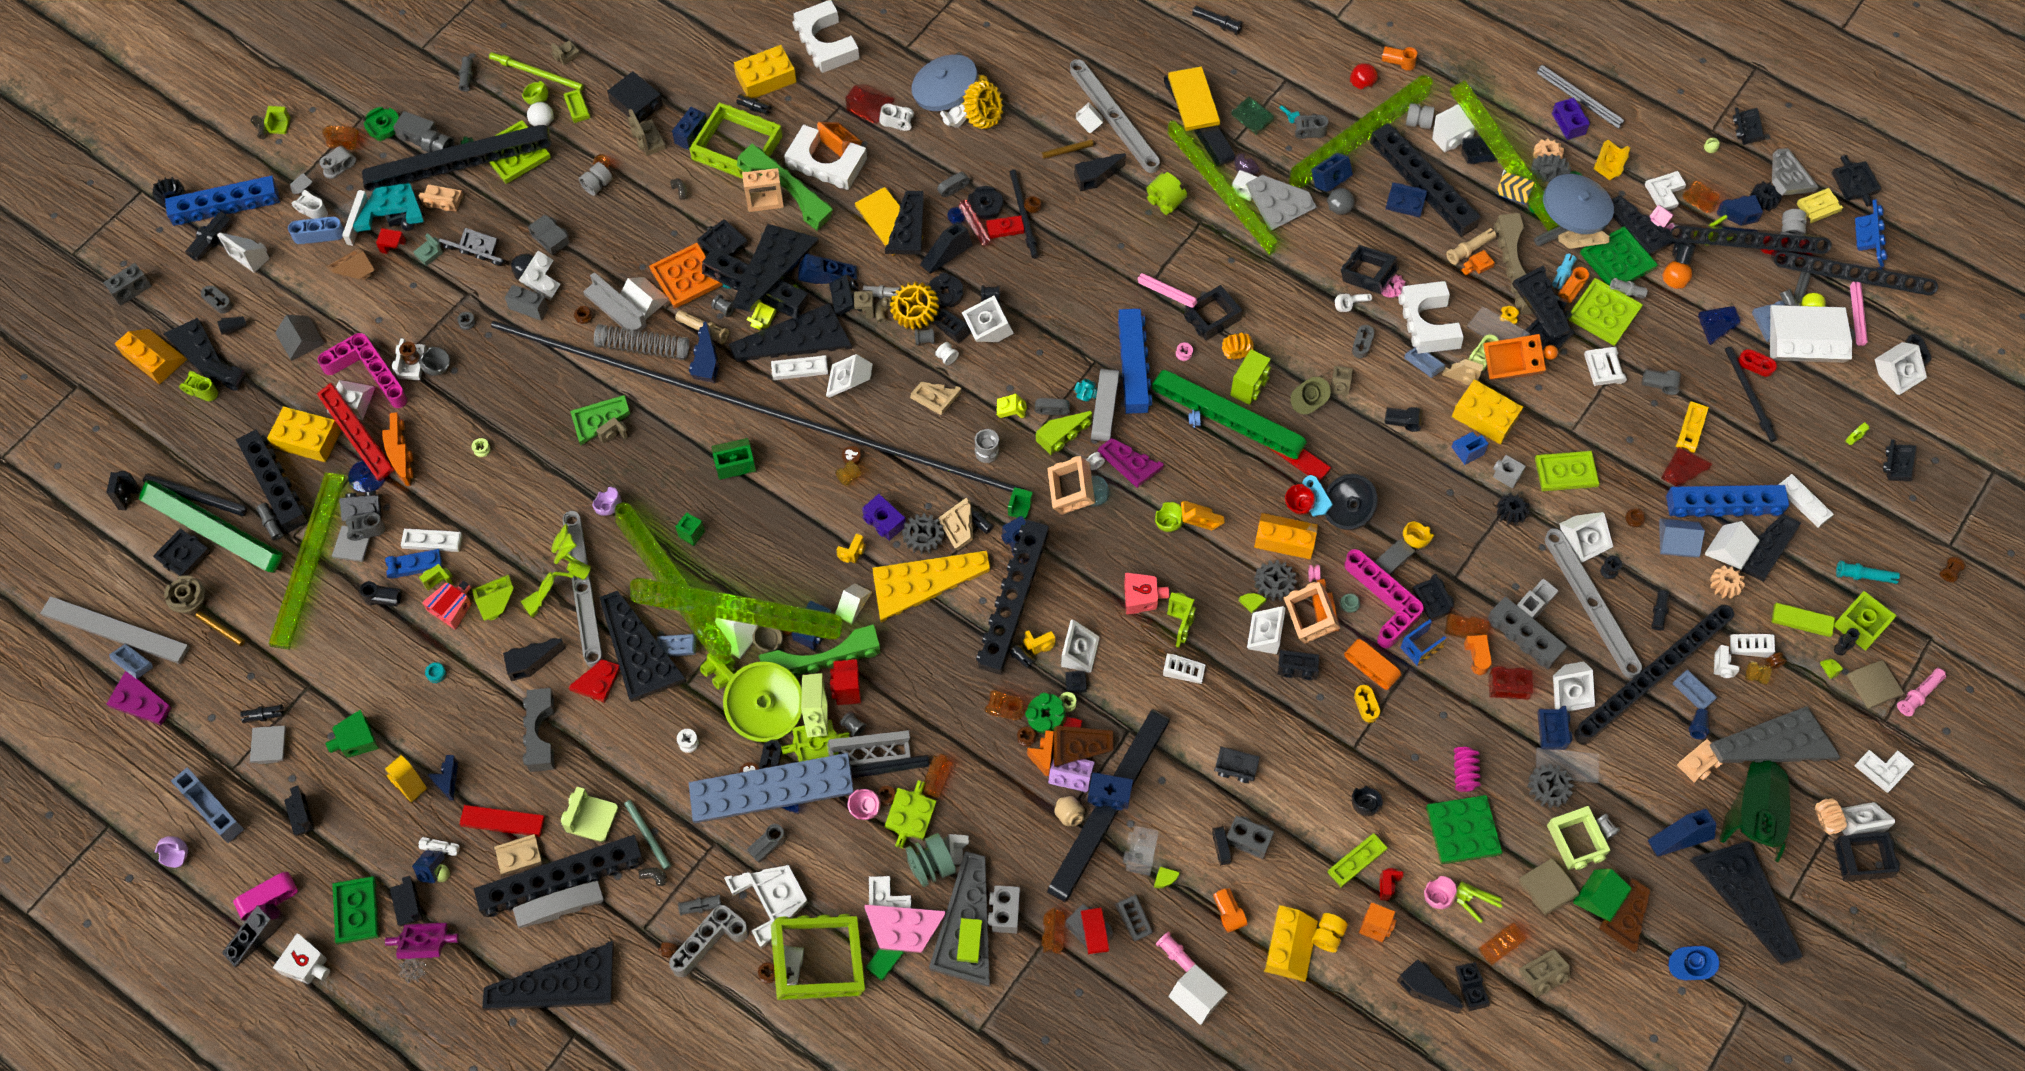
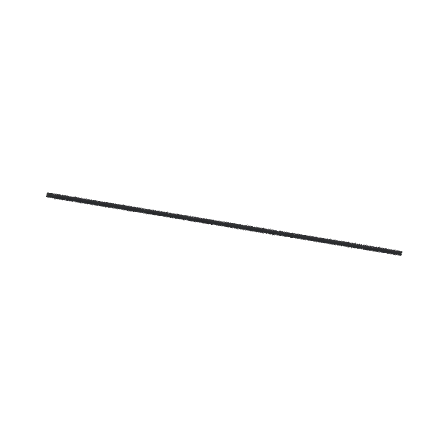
M496 321L491 323V328L996 488L1013 492L1014 487L1025 490V488Z

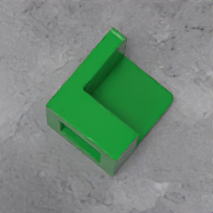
M1014 487L1008 504V516L1016 518L1022 516L1026 520L1032 504L1033 492Z
M687 512L675 526L678 537L695 546L705 532L702 521Z

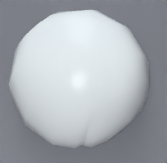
M536 102L527 111L528 121L533 126H548L554 120L553 110L544 102Z

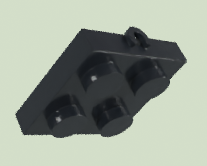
M725 219L714 227H708L707 232L697 239L698 244L708 253L715 248L729 256H733L748 245L747 239Z
M180 528L153 555V558L178 577L187 576L210 550L200 543L196 536H190Z

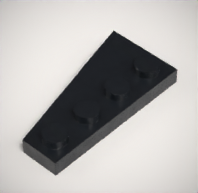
M924 191L905 192L898 217H896L893 231L885 248V254L921 255Z
M1543 265L1514 280L1512 285L1554 341L1568 334L1570 327L1563 310L1558 305V298L1553 293L1552 284L1546 276V270Z
M198 318L163 333L204 377L209 378L212 382L218 380L204 373L212 358L220 360Z
M1784 514L1766 528L1764 533L1757 536L1759 543L1742 570L1736 569L1764 582L1796 534L1801 522Z

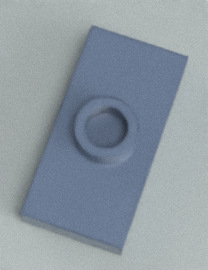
M1416 347L1405 353L1407 361L1431 378L1445 368V364L1431 354H1418Z
M695 634L657 636L658 644L668 657L696 655L697 636Z
M127 644L109 654L113 662L136 679L153 668L151 662Z
M1688 669L1672 683L1698 709H1706L1717 699Z

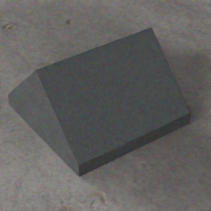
M286 315L275 332L291 361L325 344L309 316Z

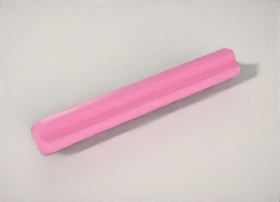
M1144 273L1138 276V282L1191 308L1197 305V299Z
M1854 281L1850 285L1856 344L1858 346H1865L1868 339L1862 285L1860 282Z

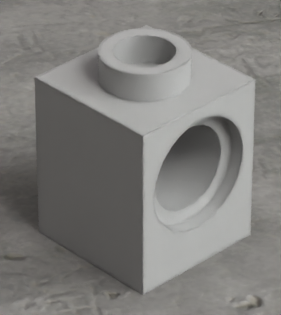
M1505 455L1502 461L1498 460L1493 468L1495 470L1493 478L1513 489L1526 466Z

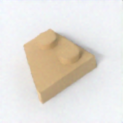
M1465 359L1460 363L1452 364L1451 369L1445 367L1442 375L1470 386L1474 379L1478 381L1484 365Z
M920 382L911 393L910 398L942 415L959 396L961 388L949 389L944 388V385L941 384L933 385Z

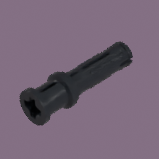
M1197 5L1192 12V16L1216 24L1222 30L1231 31L1236 36L1240 34L1243 27V21L1241 20L1236 21L1228 15L1221 16Z

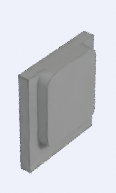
M342 526L332 557L363 562L371 537L357 541L347 539L348 526Z
M286 726L252 729L251 763L266 764L284 761Z

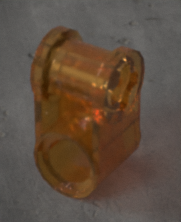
M330 125L326 126L322 131L329 148L334 149L338 146H344L347 150H354L356 148L359 131L356 128Z
M1693 181L1689 190H1686L1682 195L1687 203L1694 205L1705 213H1712L1720 198L1717 191L1712 190L1700 181Z
M995 690L990 691V700L988 706H985L984 709L986 713L1011 720H1019L1023 717L1024 706L1023 701L1019 697ZM1013 706L1019 707V709L1016 711L1010 710V708Z

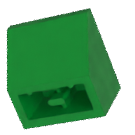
M748 438L711 446L719 480L756 472Z

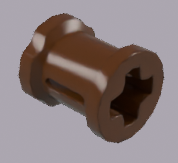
M412 342L401 344L399 352L404 356V362L407 365L417 364L420 360V354L416 351L415 344Z
M1950 557L1947 561V566L1940 572V576L1947 582L1953 583L1957 581V575L1965 568V563L1957 557Z

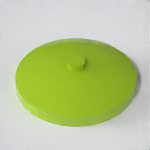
M772 662L751 663L738 670L731 677L725 688L723 696L725 716L731 727L738 734L749 740L758 742L777 740L787 735L801 718L802 688L797 678L788 669Z

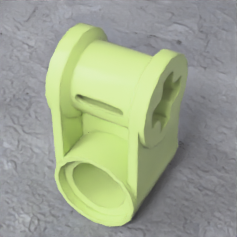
M1494 335L1483 337L1468 359L1484 365L1482 371H1485L1487 368L1483 343L1499 341Z

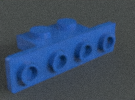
M1877 199L1873 200L1874 214L1855 218L1858 251L1876 248L1880 267H1885L1884 260H1887V253L1883 249V245H1886L1885 235L1882 234V230H1885L1884 220H1881L1884 211L1883 206L1879 205Z

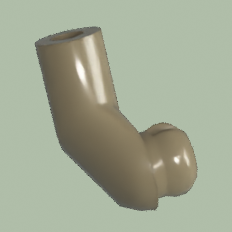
M883 297L874 306L878 323L886 321L884 313L890 307L891 299L889 297Z

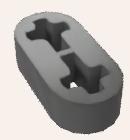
M959 172L941 182L937 190L945 198L965 188L969 184L970 179L965 172Z
M209 285L201 290L203 300L217 312L224 314L232 309V303L229 298L216 287Z
M1362 325L1357 331L1352 348V354L1357 358H1365L1368 355L1374 336V330L1371 326ZM1364 332L1368 333L1366 339L1362 338ZM1360 344L1364 345L1362 351H1359Z
M1040 398L1035 401V412L1042 415H1067L1070 413V402L1065 399Z

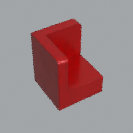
M381 228L376 241L380 253L388 254L390 247L398 248L399 244L406 243V239L401 231Z

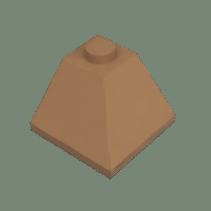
M359 249L326 266L333 273L356 279L362 278V280L372 275L371 272L374 271L365 253Z

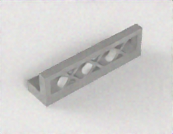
M595 272L590 275L593 284L583 291L589 300L624 328L625 331L629 328L630 335L634 329L637 335L639 330H643L647 326L643 313Z
M909 730L830 739L827 744L828 755L833 756L834 752L848 753L849 758L852 760L850 761V766L911 757L908 744L910 739ZM904 744L905 754L897 755L892 751L895 745ZM876 747H881L886 753L883 757H877L872 751ZM861 749L867 755L863 759L858 760L852 756L855 750Z

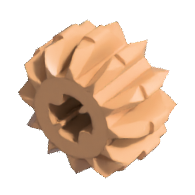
M1549 138L1545 141L1541 139L1534 147L1533 158L1537 159V156L1543 157L1544 154L1547 156L1553 154L1554 156L1560 155V159H1563L1564 148H1561V143H1556L1555 139L1553 141H1550Z
M1724 565L1714 571L1710 578L1712 582L1710 588L1716 589L1715 594L1720 593L1722 599L1726 595L1731 599L1739 595L1744 588V576L1739 575L1740 570L1735 572L1733 566L1727 569Z
M1831 798L1816 803V815L1826 833L1829 835L1836 834L1846 828L1847 823L1844 812L1836 800Z

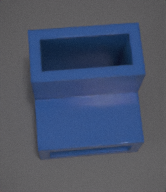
M1471 432L1453 441L1452 449L1463 464L1466 465L1485 454L1488 442L1482 435L1477 437L1474 432Z

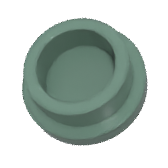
M1346 594L1341 598L1340 606L1345 612L1353 613L1358 610L1360 601L1356 595Z

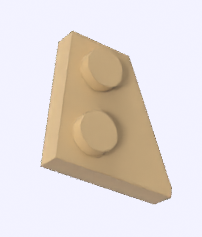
M1567 231L1558 235L1559 242L1569 249L1610 242L1609 236L1603 231L1594 234H1579Z
M965 498L938 518L939 523L943 525L945 533L956 550H960L973 540L971 501Z

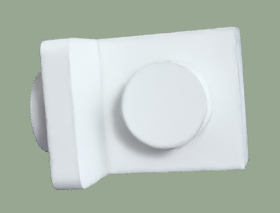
M961 103L951 108L949 112L941 111L940 114L943 117V122L949 127L959 128L967 119L965 118L966 112L963 111L965 109L964 105Z
M1721 645L1715 652L1714 674L1720 675L1723 678L1735 677L1739 672V666L1730 665L1731 654H1729V646Z

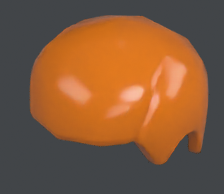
M1672 261L1666 266L1662 274L1663 280L1668 286L1675 289L1684 288L1692 278V268L1688 264Z

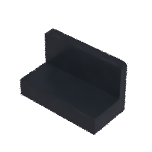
M410 875L402 878L403 884L390 888L399 927L423 920L416 884Z

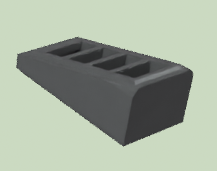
M1136 895L1115 904L1134 942L1153 933ZM1133 904V908L1125 910V906ZM1134 911L1137 912L1138 915H1135L1131 918H1129L1127 915ZM1140 918L1142 922L1132 926L1131 922ZM1142 926L1145 927L1146 930H1143L1137 934L1135 933L1136 929Z

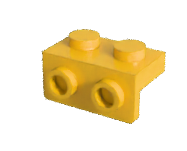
M1605 141L1595 163L1594 170L1608 180L1616 176L1619 177L1623 173L1624 164L1629 158L1630 147L1626 146L1620 149L1611 141Z

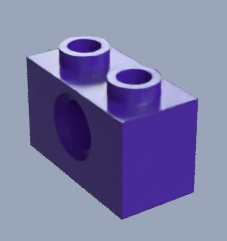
M880 494L862 508L864 521L868 525L872 524L881 537L885 536L890 541L904 529L905 517ZM886 517L885 520H880L879 518Z

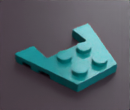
M410 183L375 188L353 224L355 232L371 230L373 217L406 212L407 223L424 222Z

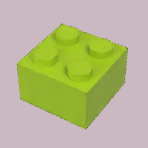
M1251 349L1233 377L1230 396L1248 405H1251L1253 400H1257L1261 393L1260 388L1262 386L1265 387L1269 380L1271 359Z
M1863 591L1837 620L1834 627L1843 634H1846L1850 628L1857 629L1860 635L1855 643L1866 651L1894 620L1896 615Z

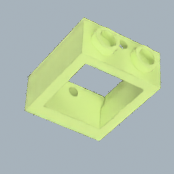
M822 673L802 675L801 711L807 738L827 736L828 699Z
M1589 806L1552 818L1547 825L1568 870L1573 868L1576 870L1582 869L1587 866V863L1592 861L1594 863L1602 862L1610 852V848ZM1583 822L1597 852L1574 859L1560 829Z

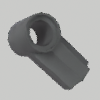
M1645 369L1642 385L1659 388L1665 394L1675 395L1679 393L1681 374L1673 370L1664 373Z
M771 824L767 827L766 832L747 849L749 854L758 863L766 858L776 847H780L785 843L786 834L779 824ZM774 832L781 833L777 839H772L771 835Z

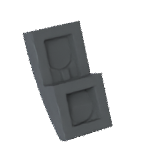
M1401 538L1374 563L1391 575L1416 551Z

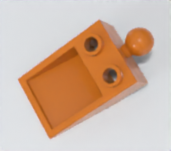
M1540 334L1483 343L1489 380L1543 374L1546 371L1544 357L1548 360H1553L1558 355V349L1553 345H1548L1542 350ZM1534 342V347H1529L1528 343ZM1532 360H1537L1538 365H1532Z

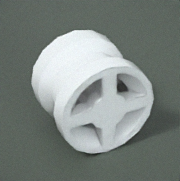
M949 342L943 343L936 351V356L942 358L945 365L952 364L959 355L956 349H952V345Z
M683 729L678 733L677 742L683 752L692 753L698 748L699 741L693 730Z

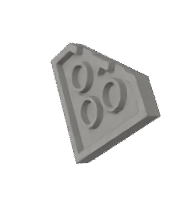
M1788 148L1777 149L1773 153L1772 183L1779 194L1815 192L1818 189V185Z
M1261 175L1246 183L1270 231L1317 208L1308 191Z

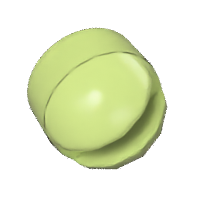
M1714 137L1709 138L1704 144V149L1708 153L1717 152L1720 144L1719 140Z
M439 864L434 873L437 875L441 868L439 876L436 877L438 882H444L449 878L450 871L447 866Z

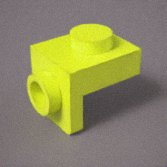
M760 302L752 318L748 317L747 320L752 322L750 326L761 330V328L767 329L777 310Z
M1017 394L997 399L996 415L999 418L1015 414L1020 418H1025L1027 405Z

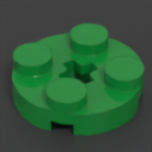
M378 107L366 115L364 126L371 137L376 138L378 141H383L396 134L393 126L399 119V116L392 108L384 109L383 107ZM383 121V122H386V123L383 124V125H380L379 122Z
M1041 693L1030 702L1025 715L1029 725L1035 731L1045 734V731H1054L1055 726L1064 725L1066 721V707L1059 697L1053 694ZM1050 709L1049 713L1051 715L1042 718L1043 711Z

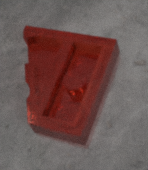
M1678 447L1661 479L1676 487H1680L1686 481L1697 477L1701 472L1709 470L1712 464Z

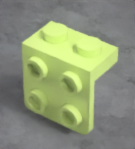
M577 787L575 792H572L570 795V805L568 810L564 811L561 823L568 833L604 842L617 813L618 806L615 803L588 796L584 788Z

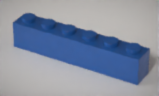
M1119 309L1118 326L1125 413H1148V406H1152V396L1148 395L1150 378L1147 379L1146 374H1149V363H1145V358H1148L1147 347H1144L1146 331L1142 330V327H1145V316H1141V309Z

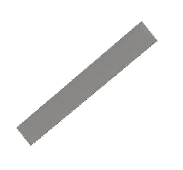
M51 596L41 611V614L45 617L121 644H127L129 647L177 664H181L190 648L187 644Z

